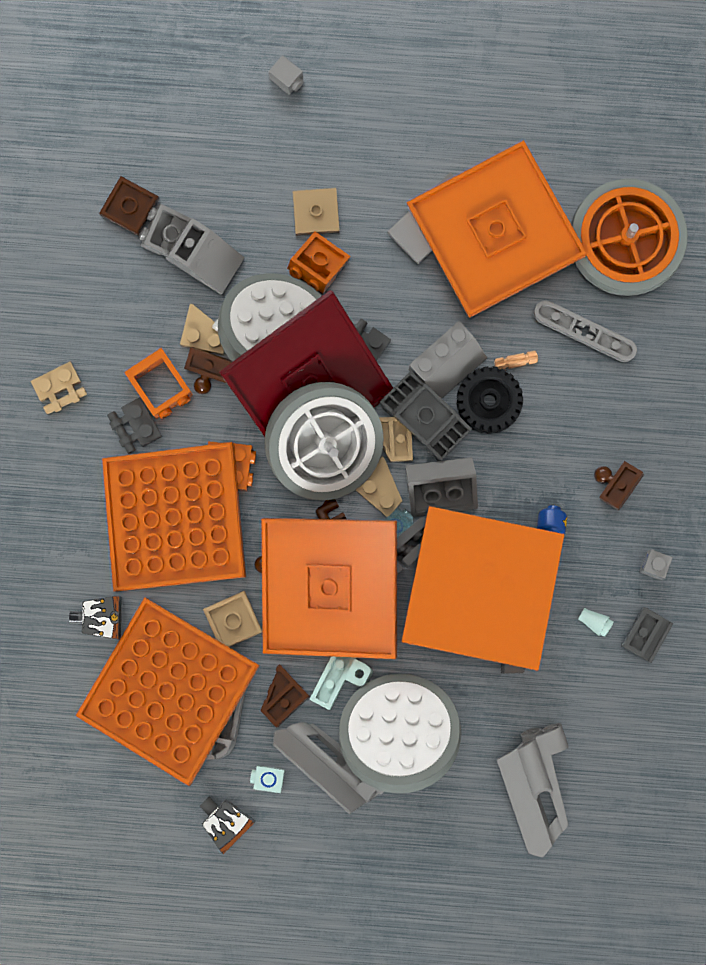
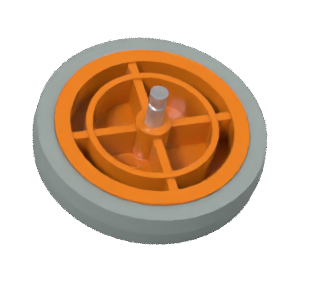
M619 179L598 187L582 201L571 223L588 253L586 257L575 262L577 268L594 286L615 295L634 296L658 288L677 271L687 247V225L680 207L666 191L643 180Z

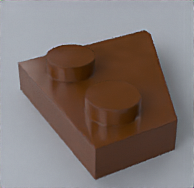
M280 664L276 668L275 677L272 684H270L267 698L264 700L261 712L276 728L310 697Z

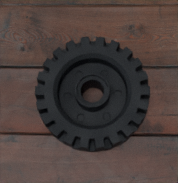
M495 366L478 368L467 375L458 389V413L477 432H484L486 434L501 432L509 428L520 415L523 405L522 388H520L518 380H515L514 376L511 373H507L505 369H498ZM491 395L495 398L496 403L494 405H487L484 402V397Z

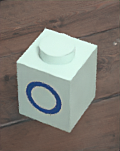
M257 765L256 770L252 769L250 783L254 784L253 789L281 793L285 769Z

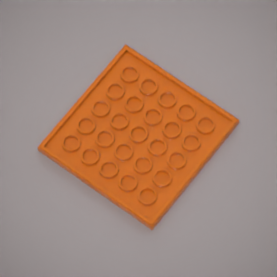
M233 442L102 458L113 592L246 577Z
M144 597L76 716L184 784L191 786L260 665Z

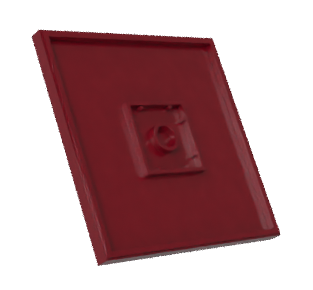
M332 290L322 295L219 371L264 437L269 419L276 407L289 394L303 386L318 382L343 384L362 394L371 403L373 408L379 405L380 401L393 389V386Z

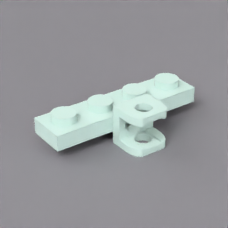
M331 656L309 700L331 710L346 680L362 687L369 682L373 670L368 665L356 660V657ZM359 671H363L364 676L359 679L357 674Z

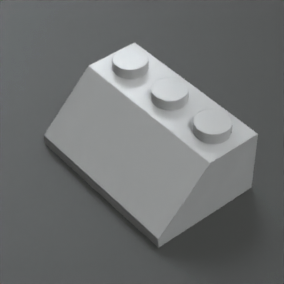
M458 321L409 364L408 370L412 371L439 397L443 398L465 379L468 374L483 363L487 356L474 336Z
M472 457L406 465L411 517L427 515L429 506L450 511L478 509L476 471Z

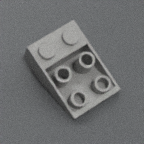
M191 218L165 259L222 295L245 257L212 230Z

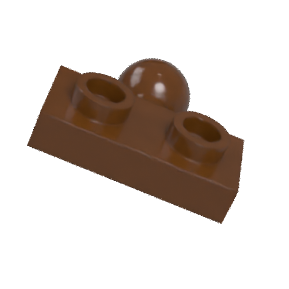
M191 347L184 369L201 374V377L197 378L194 382V389L198 394H207L211 390L209 378L226 383L219 371L232 363V361Z
M626 461L623 462L614 476L607 466L598 467L594 473L596 481L602 484L609 483L600 495V500L619 511L644 476V473Z

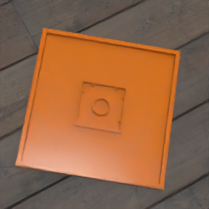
M524 140L407 202L408 208L469 318L573 264L588 254Z
M429 506L401 642L539 671L564 534ZM486 564H491L496 569L495 575L491 578H486L482 574V568ZM504 578H511L515 583L513 590L509 592L504 591L501 588V581Z
M262 518L263 654L396 659L397 521Z

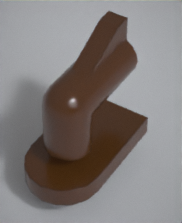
M335 499L325 500L323 505L316 509L315 513L318 519H330L328 513L337 509L339 505ZM343 512L332 518L347 520Z

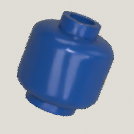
M550 505L539 512L537 529L565 534L567 514L560 507Z

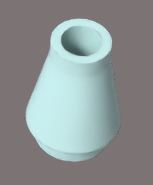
M584 608L578 619L598 636L602 635L606 637L614 621L609 619V616L590 611Z

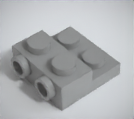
M159 204L156 208L152 207L147 217L150 220L148 228L144 227L139 235V239L142 240L140 246L158 255L162 254L167 257L191 218L163 204Z

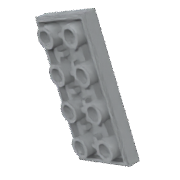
M450 172L436 186L450 180L455 176ZM411 211L404 215L387 232L417 264L432 252Z

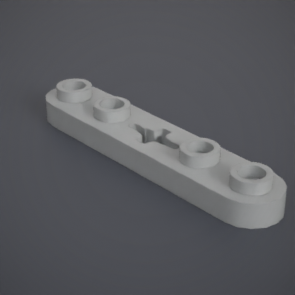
M541 301L534 309V317L539 323L618 361L629 362L637 353V347L630 339L550 301ZM587 326L589 327L588 331L596 337L594 338V336L589 334L583 337L581 335L582 331L578 328L583 329Z

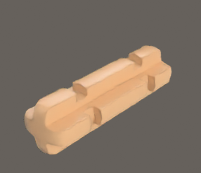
M530 351L526 354L520 353L506 356V359L503 357L497 358L494 364L498 369H506L507 367L511 369L525 366L526 363H529V365L537 363L538 356L536 351Z

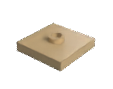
M336 188L293 191L296 236L312 235L315 231L318 234L340 232Z
M245 591L203 609L216 640L228 647L263 632Z

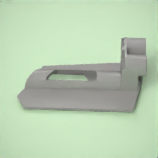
M296 723L286 729L274 732L273 746L349 814L374 799L377 795L383 794L384 791L367 785L352 772L343 757L340 744L313 723ZM316 736L337 755V762L308 737Z
M560 723L546 726L541 730L539 728H532L521 733L522 743L515 750L497 759L528 854L542 858L568 826L551 755L568 748V742ZM545 791L550 792L557 816L550 825L539 796L540 793Z

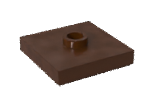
M120 176L99 214L126 230L139 235L148 220L147 217L151 208L156 206L160 198L158 195Z

